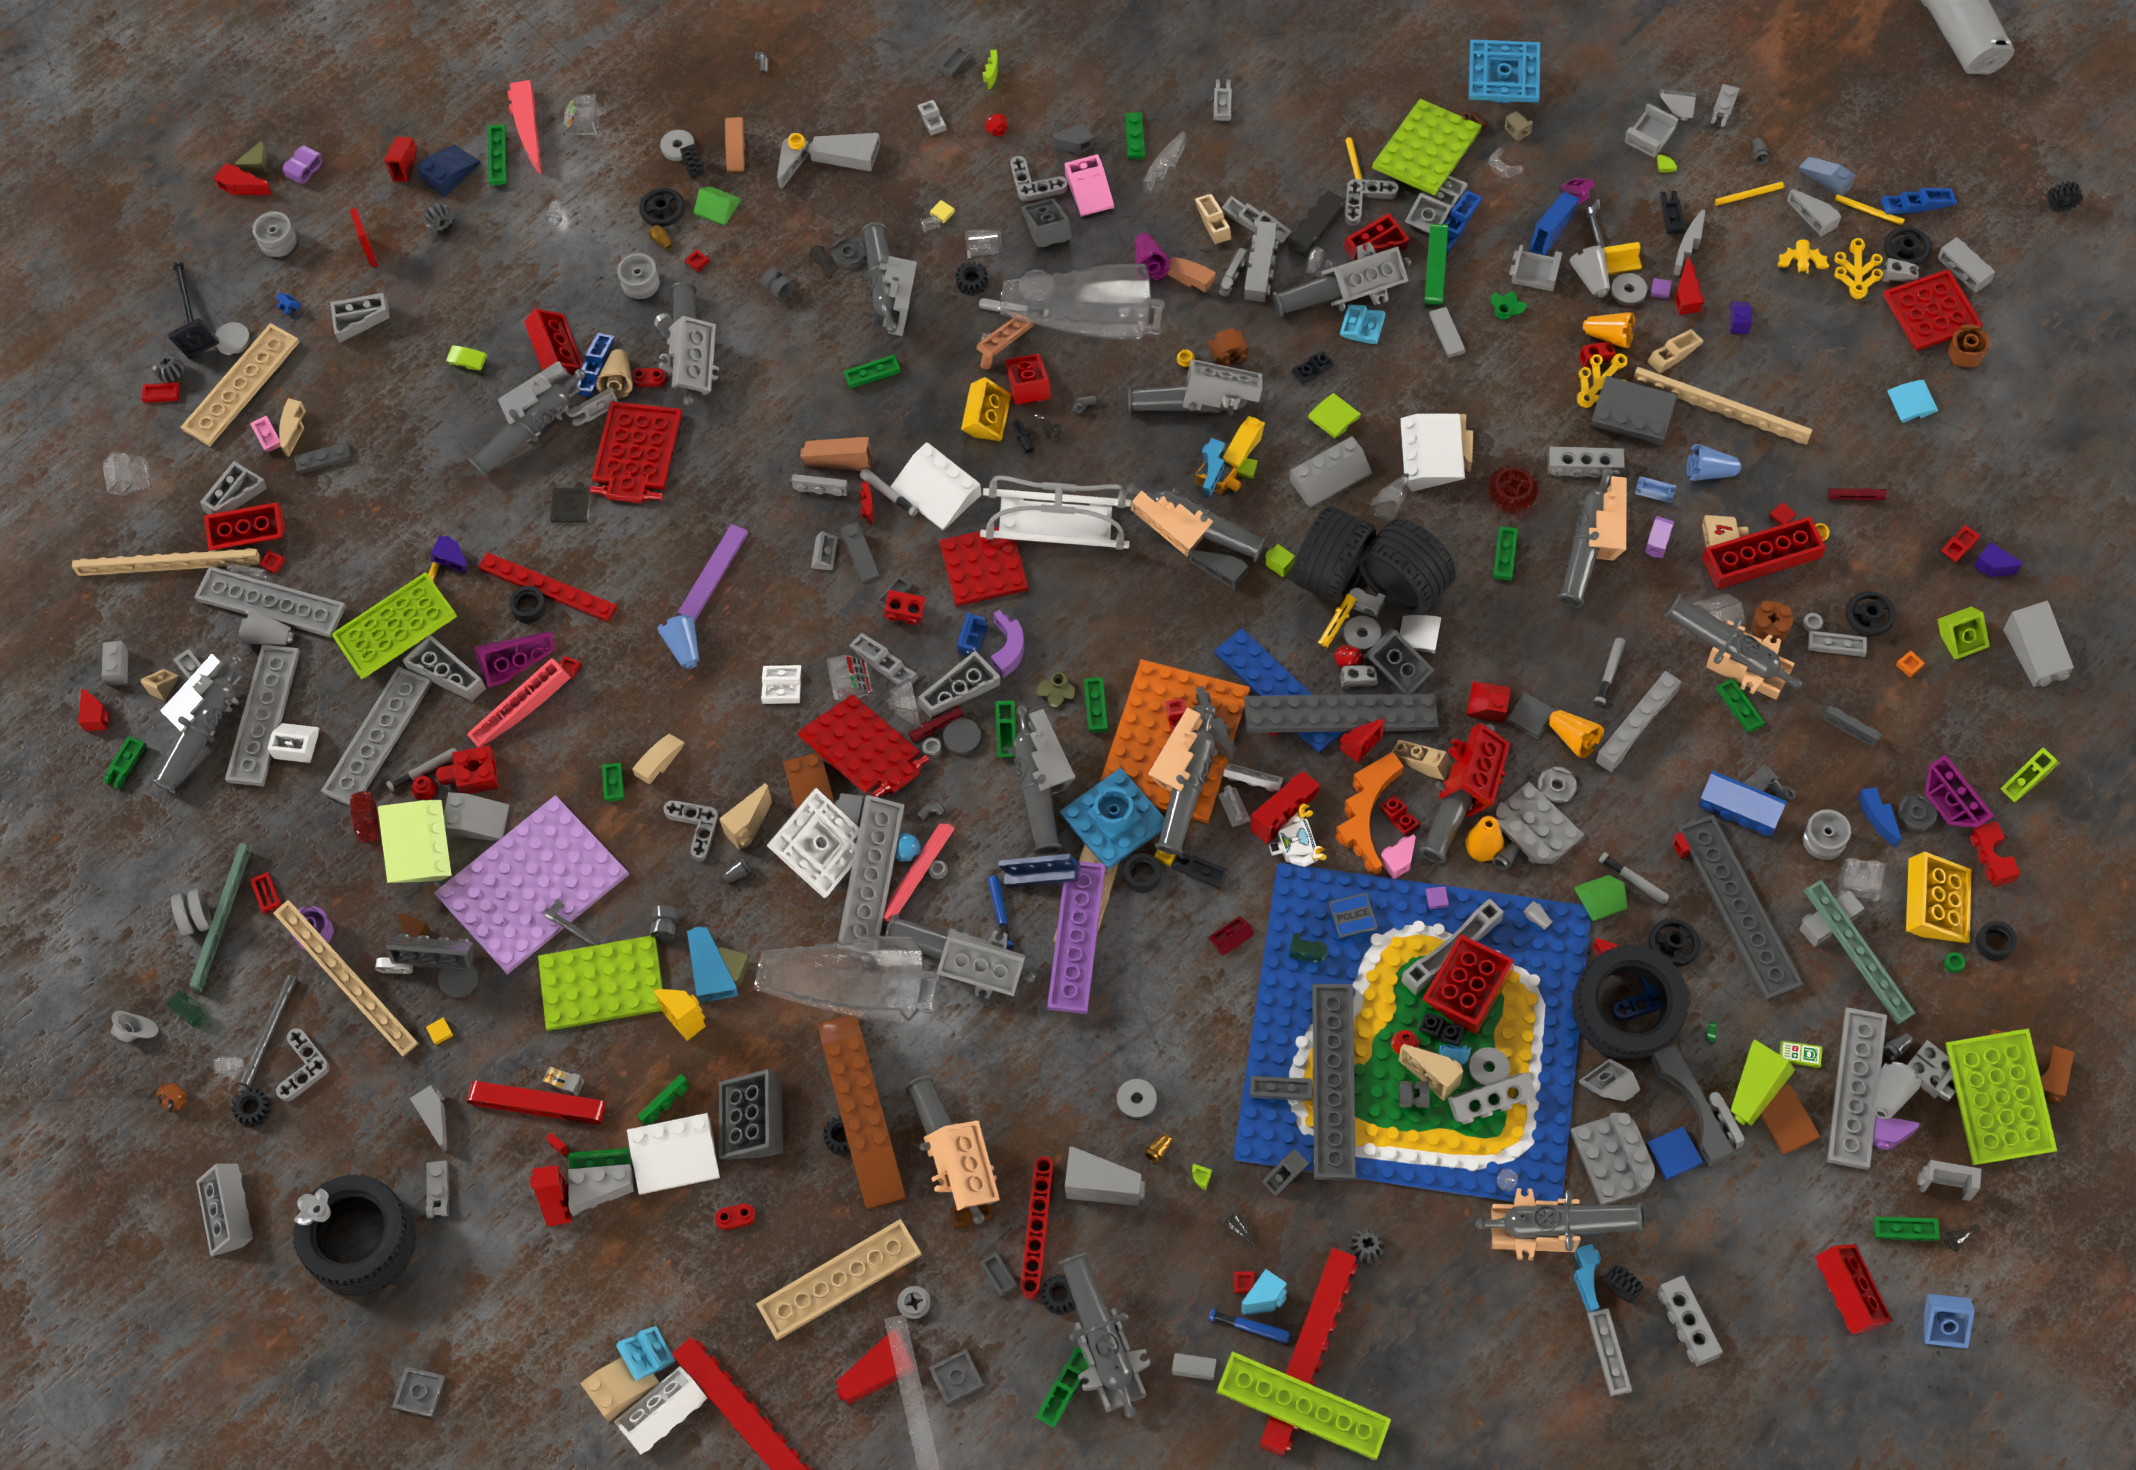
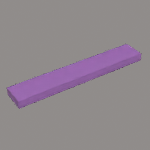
M733 524L730 525L677 612L678 616L687 615L690 618V615H692L694 622L696 621L747 537V530Z

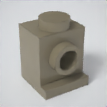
M1515 111L1507 115L1504 129L1518 142L1531 134L1533 122L1531 120L1527 122L1523 115Z

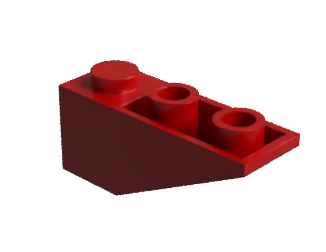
M225 163L214 176L218 188L232 195L272 194L269 183L266 180L258 179L250 172L246 173L235 165L232 166Z
M1690 258L1686 260L1675 298L1679 315L1700 312L1705 302L1704 295L1699 290V279L1695 277V265L1691 264Z

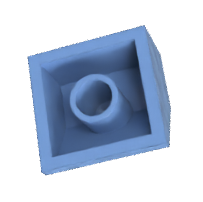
M1927 1294L1924 1310V1343L1968 1348L1975 1313L1971 1298Z

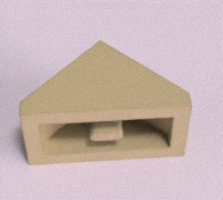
M162 669L142 678L141 683L150 695L165 701L178 681L179 675Z

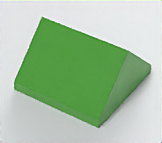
M711 186L701 188L696 200L694 214L725 226L740 203L741 198Z
M1610 875L1575 886L1574 888L1592 921L1627 910L1625 884Z

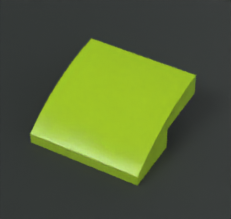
M1333 393L1316 406L1307 418L1333 438H1337L1346 432L1347 427L1357 421L1361 414Z

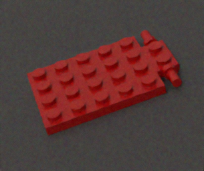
M611 401L592 475L593 482L609 485H603V487L590 486V493L602 494V496H606L607 500L633 503H643V500L650 501V499L662 501L663 493L651 492V490H646V488L665 489L682 410Z
M851 694L798 731V736L863 793L867 794L879 785L878 789L870 794V796L878 798L888 793L890 795L896 793L920 775L919 771L922 769V766L929 762L927 755H924L919 760H914L919 756L920 751L854 694Z

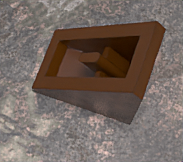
M403 913L398 914L404 934L418 938L420 935L428 936L430 929L425 922Z

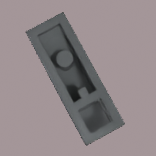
M858 522L840 528L843 542L862 583L880 577Z
M1197 550L1189 552V562L1234 591L1248 575V565L1242 559H1237L1230 555Z

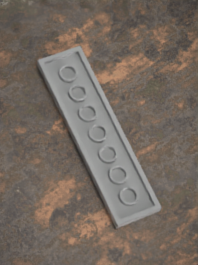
M210 566L194 596L198 602L248 615L245 613L247 608L251 607L286 626L332 638L331 634L335 632L346 608L343 602Z
M261 646L225 777L227 783L264 786L272 758L268 751V745L272 732L281 725L300 655L298 648Z
M399 666L397 667L321 790L323 795L356 808L432 685L430 679Z
M870 795L865 797L837 942L839 947L867 952L872 955L877 953L904 804Z
M1848 1007L1844 1011L1827 1162L1865 1170L1870 1168L1876 1119L1873 1104L1882 1065L1887 1015Z

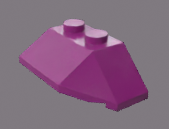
M1946 754L1929 765L1925 796L1949 826L1978 828L1994 817V814Z

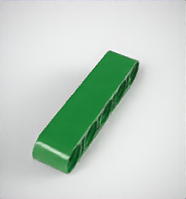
M1430 224L1425 304L1443 305L1448 224Z

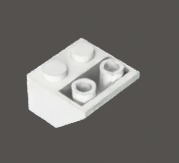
M282 723L272 732L268 751L273 759L311 763L320 729L319 727Z

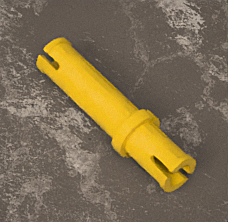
M1347 594L1340 607L1336 608L1334 617L1320 640H1318L1320 645L1326 648L1329 647L1344 620L1349 618V612L1357 601L1355 597ZM1345 606H1347V608L1345 609V611H1344V613L1342 614L1341 618L1338 619L1339 616L1341 615L1342 611L1344 610ZM1337 623L1336 626L1334 627L1333 631L1331 632L1330 636H1328V634H1329V632L1331 631V629L1333 628L1334 624Z

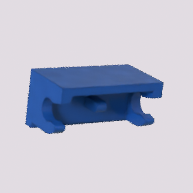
M967 612L957 642L958 654L969 656L974 651L978 654L980 653L988 628V623H985L984 617Z

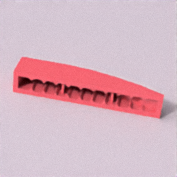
M531 81L510 83V90H508L509 101H512V104H509L510 113L514 115L515 124L529 160L536 171L542 173L534 90Z
M551 658L467 735L477 747L484 746L539 707L571 678L570 675L558 662Z

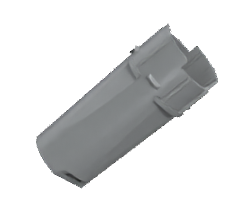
M1921 0L1922 4L1929 9L1966 73L1989 75L2003 67L2013 56L2014 48L1989 0Z

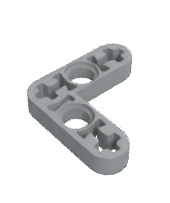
M1015 156L1011 159V171L1020 200L1025 202L1067 192L1068 183L1064 177L1031 182L1025 158ZM1017 163L1021 165V170H1018ZM1025 176L1027 179L1019 181L1018 177ZM1042 186L1048 188L1044 192L1038 190Z
M1350 180L1347 184L1345 222L1350 226H1356L1360 223L1362 198L1393 199L1398 194V185L1393 181ZM1354 186L1357 187V192H1356V194H1355V193L1353 194V187H1354ZM1373 186L1377 188V191L1371 192L1368 188ZM1351 200H1357L1359 203L1357 205H1351L1349 202ZM1352 211H1355V219L1351 218Z
M668 801L663 809L668 819L697 825L690 852L695 861H705L709 856L719 822L717 810L702 805ZM673 807H675V808H676V811H673V813H670L669 810H672ZM689 810L697 812L692 818L687 817L686 813ZM710 814H713L714 818H710V820H707L706 817H709ZM707 830L710 832V835L707 838H701L700 833ZM700 843H702L703 852L697 855L696 851L700 850Z
M298 1028L288 1032L287 1041L305 1065L277 1086L276 1094L284 1102H290L329 1071V1064L306 1034ZM297 1035L303 1042L301 1046L294 1039V1036ZM307 1048H312V1055L309 1057H304V1050ZM318 1063L323 1067L321 1070L316 1066ZM308 1070H311L314 1076H312ZM301 1075H307L308 1080L303 1084H299L298 1078ZM292 1082L298 1087L297 1089L291 1084ZM287 1089L290 1093L286 1095L283 1090Z

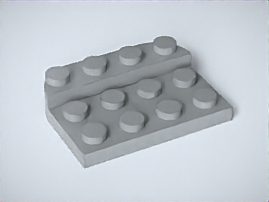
M1530 782L1526 783L1504 803L1501 802L1496 809L1495 819L1499 823L1501 832L1517 844L1528 856V861L1533 864H1553L1584 837V833Z
M1611 1113L1609 1117L1570 1130L1600 1205H1607L1641 1194L1650 1186L1655 1174L1654 1165L1636 1123L1627 1113Z

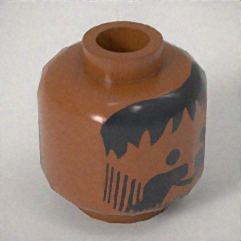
M174 1082L163 1084L156 1093L157 1103L168 1112L181 1111L187 1104V1092Z

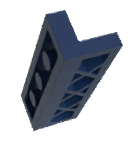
M1071 854L999 860L998 866L1005 872L1004 885L1009 888L1078 881L1080 863Z

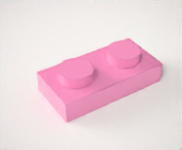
M267 415L250 423L265 453L281 447L280 440Z

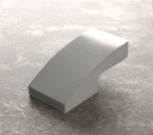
M934 100L917 105L930 135L947 130Z

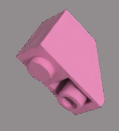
M1414 834L1410 837H1403L1397 845L1389 846L1382 851L1380 861L1394 879L1410 870L1416 839Z

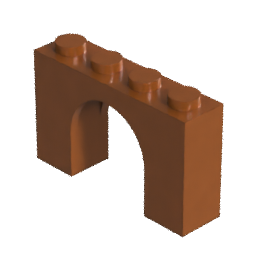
M1992 1029L1988 1035L2005 1032ZM2053 1046L2049 1051L2045 1072L2040 1076L2046 1101L2061 1103L2065 1098L2074 1051Z

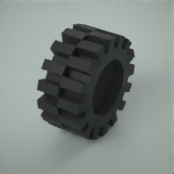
M694 144L680 148L682 159L690 178L705 174L700 156Z
M2061 182V185L2056 184L2055 188L2051 187L2047 192L2049 206L2053 211L2056 210V212H2060V210L2065 212L2066 209L2072 210V207L2076 208L2083 201L2080 186L2076 182Z
M968 261L967 265L963 263L961 267L957 268L956 284L960 292L963 293L965 291V295L971 293V296H974V292L978 295L980 290L982 292L985 291V288L988 286V274L984 265L982 266L981 263L976 265V261L970 264V261ZM970 275H976L979 277L976 281L973 282L965 280V278Z
M246 1088L247 1092L241 1090L240 1093L242 1095L236 1094L235 1098L237 1100L232 1101L234 1105L231 1106L232 1114L243 1126L253 1127V1124H255L257 1127L260 1126V1121L262 1123L266 1122L265 1117L269 1118L268 1112L272 1110L270 1107L271 1102L261 1090ZM251 1101L258 1102L259 1107L256 1112L252 1114L245 1113L244 1108L247 1103Z
M839 1115L838 1119L833 1117L832 1122L828 1121L826 1123L827 1127L824 1126L823 1138L827 1148L831 1149L832 1153L836 1154L837 1152L838 1155H842V1153L848 1155V1151H850L848 1141L838 1142L834 1138L837 1130L844 1129L841 1115Z
M1613 1265L1603 1278V1282L1607 1284L1606 1286L1613 1293L1615 1292L1618 1297L1629 1303H1633L1644 1290V1286L1639 1282V1279L1620 1265Z
M1056 1274L1055 1277L1050 1276L1049 1280L1044 1281V1286L1042 1285L1041 1298L1045 1308L1049 1309L1051 1313L1056 1312L1057 1315H1060L1062 1312L1067 1314L1069 1310L1072 1311L1076 1305L1066 1275L1060 1276V1274ZM1055 1288H1065L1068 1291V1297L1061 1302L1054 1300L1052 1292Z

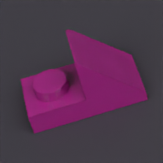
M1573 178L1560 187L1562 191L1579 198V205L1590 198L1589 189L1595 185L1592 179Z

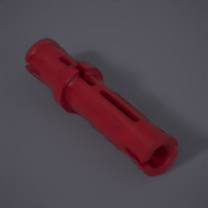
M1864 487V489L1828 488V500L1885 501L1887 495L1886 489H1869V487Z
M957 705L933 720L923 722L922 726L908 733L912 742L916 743L926 736L933 735V732L964 716V714Z

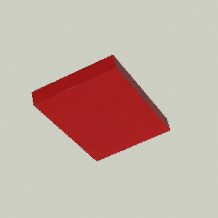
M357 208L350 209L358 238L371 267L377 266L369 237Z

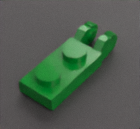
M128 736L110 764L109 770L103 779L104 783L109 785L114 780L117 772L119 774L113 786L120 789L125 783L126 776L128 777L147 744Z

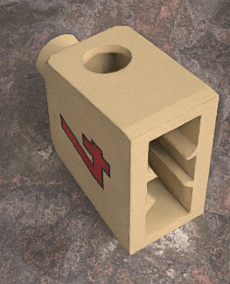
M1704 516L1702 528L1706 547L1749 535L1748 527H1737L1736 518Z

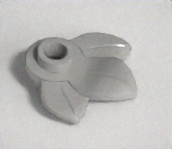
M320 1188L314 1196L304 1194L299 1197L297 1206L301 1212L295 1217L294 1221L303 1226H307L313 1221H326L331 1214L330 1207L327 1204L329 1199L328 1193Z

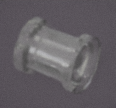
M933 214L932 217L926 219H919L923 234L935 228L941 229L937 214Z

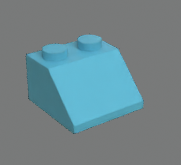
M1265 1269L1243 1300L1241 1314L1249 1316L1273 1312L1277 1306L1281 1308L1287 1299V1283Z

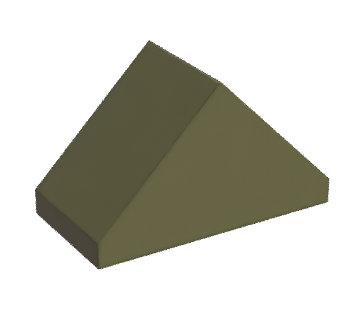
M260 141L235 162L236 166L246 173H266L268 153L264 144Z
M721 947L718 949L736 988H740L750 964L747 954Z

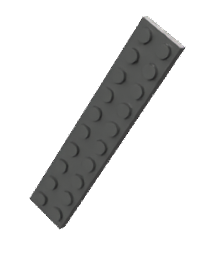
M1435 694L1274 695L1244 697L1247 733L1351 732L1353 728L1381 718L1385 720L1383 731H1438L1439 728Z
M1712 814L1678 827L1677 833H1683L1690 847L1689 856L1765 1001L1801 988L1803 983L1714 815Z
M1312 984L1314 1180H1355L1353 984Z

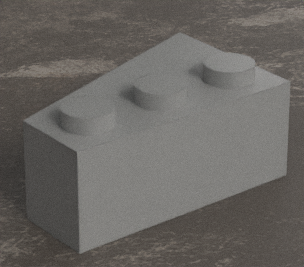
M233 461L200 501L202 509L208 515L235 510L266 490V484L263 478Z
M630 1164L568 1169L569 1210L573 1216L588 1208L597 1207L598 1204L605 1201H612L634 1192V1171Z

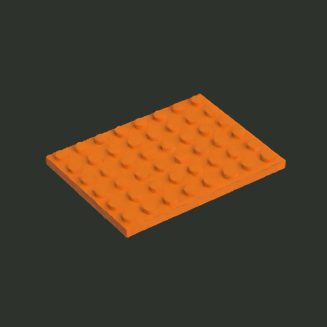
M1140 659L1100 782L1119 768H1122L1156 809L1166 813L1171 792L1160 787L1148 775L1171 736L1165 701L1184 698L1186 709L1194 710V706L1198 705L1196 688L1203 686L1205 693L1209 692L1211 698L1209 705L1215 707L1216 717H1222L1223 722L1228 724L1230 731L1228 737L1229 740L1234 742L1245 709L1244 697L1249 696L1250 687ZM1218 753V756H1212V765L1206 783L1202 786L1203 792L1199 795L1192 820L1209 824L1224 770L1229 760L1220 753Z

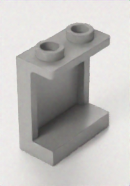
M1647 104L1645 112L1634 127H1629L1626 131L1624 142L1655 158L1676 130L1678 118L1660 110L1656 106Z
M1520 245L1519 250L1514 252L1513 261H1516L1515 265H1511L1510 268L1511 283L1553 292L1562 252L1555 251L1554 257L1525 252L1523 251L1524 245Z
M1930 1160L1926 1166H1923L1922 1172H1919L1917 1185H1920V1192H1925L1931 1183L1963 1188L1962 1200L1971 1201L1980 1189L1981 1169Z

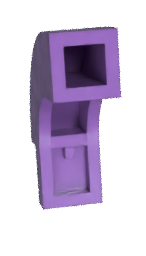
M998 610L993 613L994 623L1006 636L1007 642L1001 650L990 657L992 666L1004 678L1013 672L1022 660L1024 637L1018 620L1015 619L1011 622L1007 614L1003 615Z

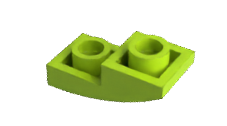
M990 50L991 57L988 58V64L985 65L986 72H983V81L987 82L988 89L993 87L998 74L997 50Z
M452 345L446 362L450 365L464 366L471 370H481L487 354L474 349Z

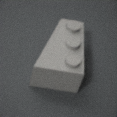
M384 293L330 302L334 333L339 343L390 318L388 301Z

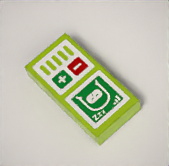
M1781 1040L1779 1055L1789 1060L1791 1064L1820 1068L1822 1047Z

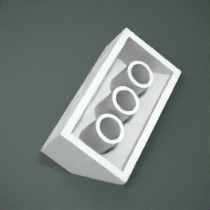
M679 1366L617 1418L614 1423L635 1449L642 1454L650 1450L653 1444L661 1437H665L674 1426L683 1422L694 1409H698L707 1397L695 1381Z

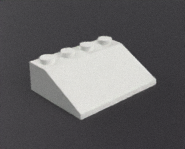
M1415 414L1400 418L1404 477L1406 484L1412 492L1465 479L1459 414Z
M928 442L914 453L891 485V488L900 494L904 500L912 506H917L920 513L943 531L981 496L980 483Z
M707 1113L627 1130L639 1195L720 1178L711 1120Z

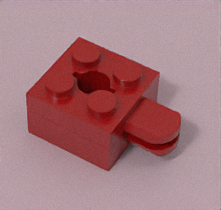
M490 745L452 752L453 765L439 767L436 771V777L441 785L445 786L456 783L459 793L474 794L499 789L495 755Z

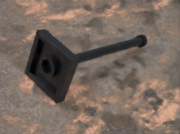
M177 261L173 263V269L176 271L187 324L168 333V336L183 354L190 359L220 342L219 338L200 318L193 319L183 273L184 265L182 262Z

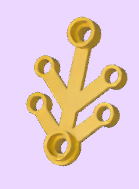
M1861 238L1852 240L1849 247L1851 253L1854 254V266L1846 260V254L1843 252H1837L1834 258L1837 264L1843 266L1837 267L1834 275L1850 287L1849 292L1854 299L1865 297L1868 287L1874 282L1880 281L1883 276V272L1880 269H1874L1871 277L1862 282V277L1874 267L1880 266L1883 258L1879 254H1874L1871 261L1862 267V253L1865 243ZM1847 271L1854 276V281L1846 275Z
M1598 354L1592 356L1590 364L1592 365L1593 386L1590 389L1588 377L1591 375V370L1588 367H1583L1579 370L1581 392L1577 395V403L1581 407L1589 408L1594 403H1597L1599 395L1595 394L1598 390L1602 389L1605 377H1611L1617 369H1622L1627 365L1625 355H1615L1611 359L1612 365L1602 376H1600L1602 357ZM1594 358L1598 359V363L1594 362ZM1618 358H1621L1623 360V363H1620L1618 361ZM1583 370L1587 372V376L1583 375ZM1584 396H1587L1589 398V401H1586L1584 399Z

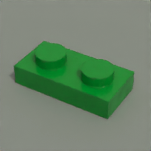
M621 762L602 765L605 802L625 800Z

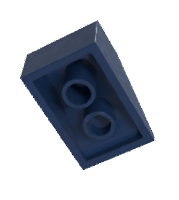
M454 144L427 156L416 167V170L422 182L446 197L480 164V160Z

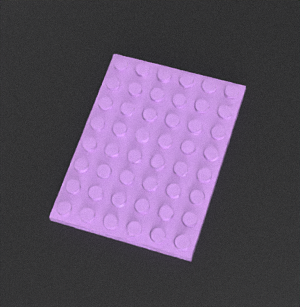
M555 795L446 882L434 894L508 975L564 929V927L553 920L550 921L544 917L545 911L552 907L555 899H559L564 904V908H559L557 914L571 923L625 879L629 873Z

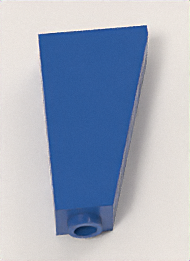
M1563 191L1536 224L1529 252L1547 255L1574 215L1579 198Z

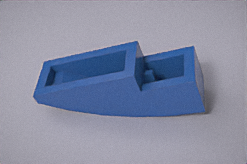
M1877 787L1861 790L1858 800L1868 821L1890 845L1898 847L1902 838L1891 804L1882 805Z

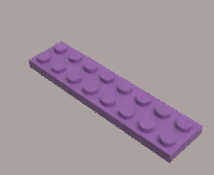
M1079 862L1078 881L1063 883L1047 1010L1087 1014L1106 866L1100 863Z

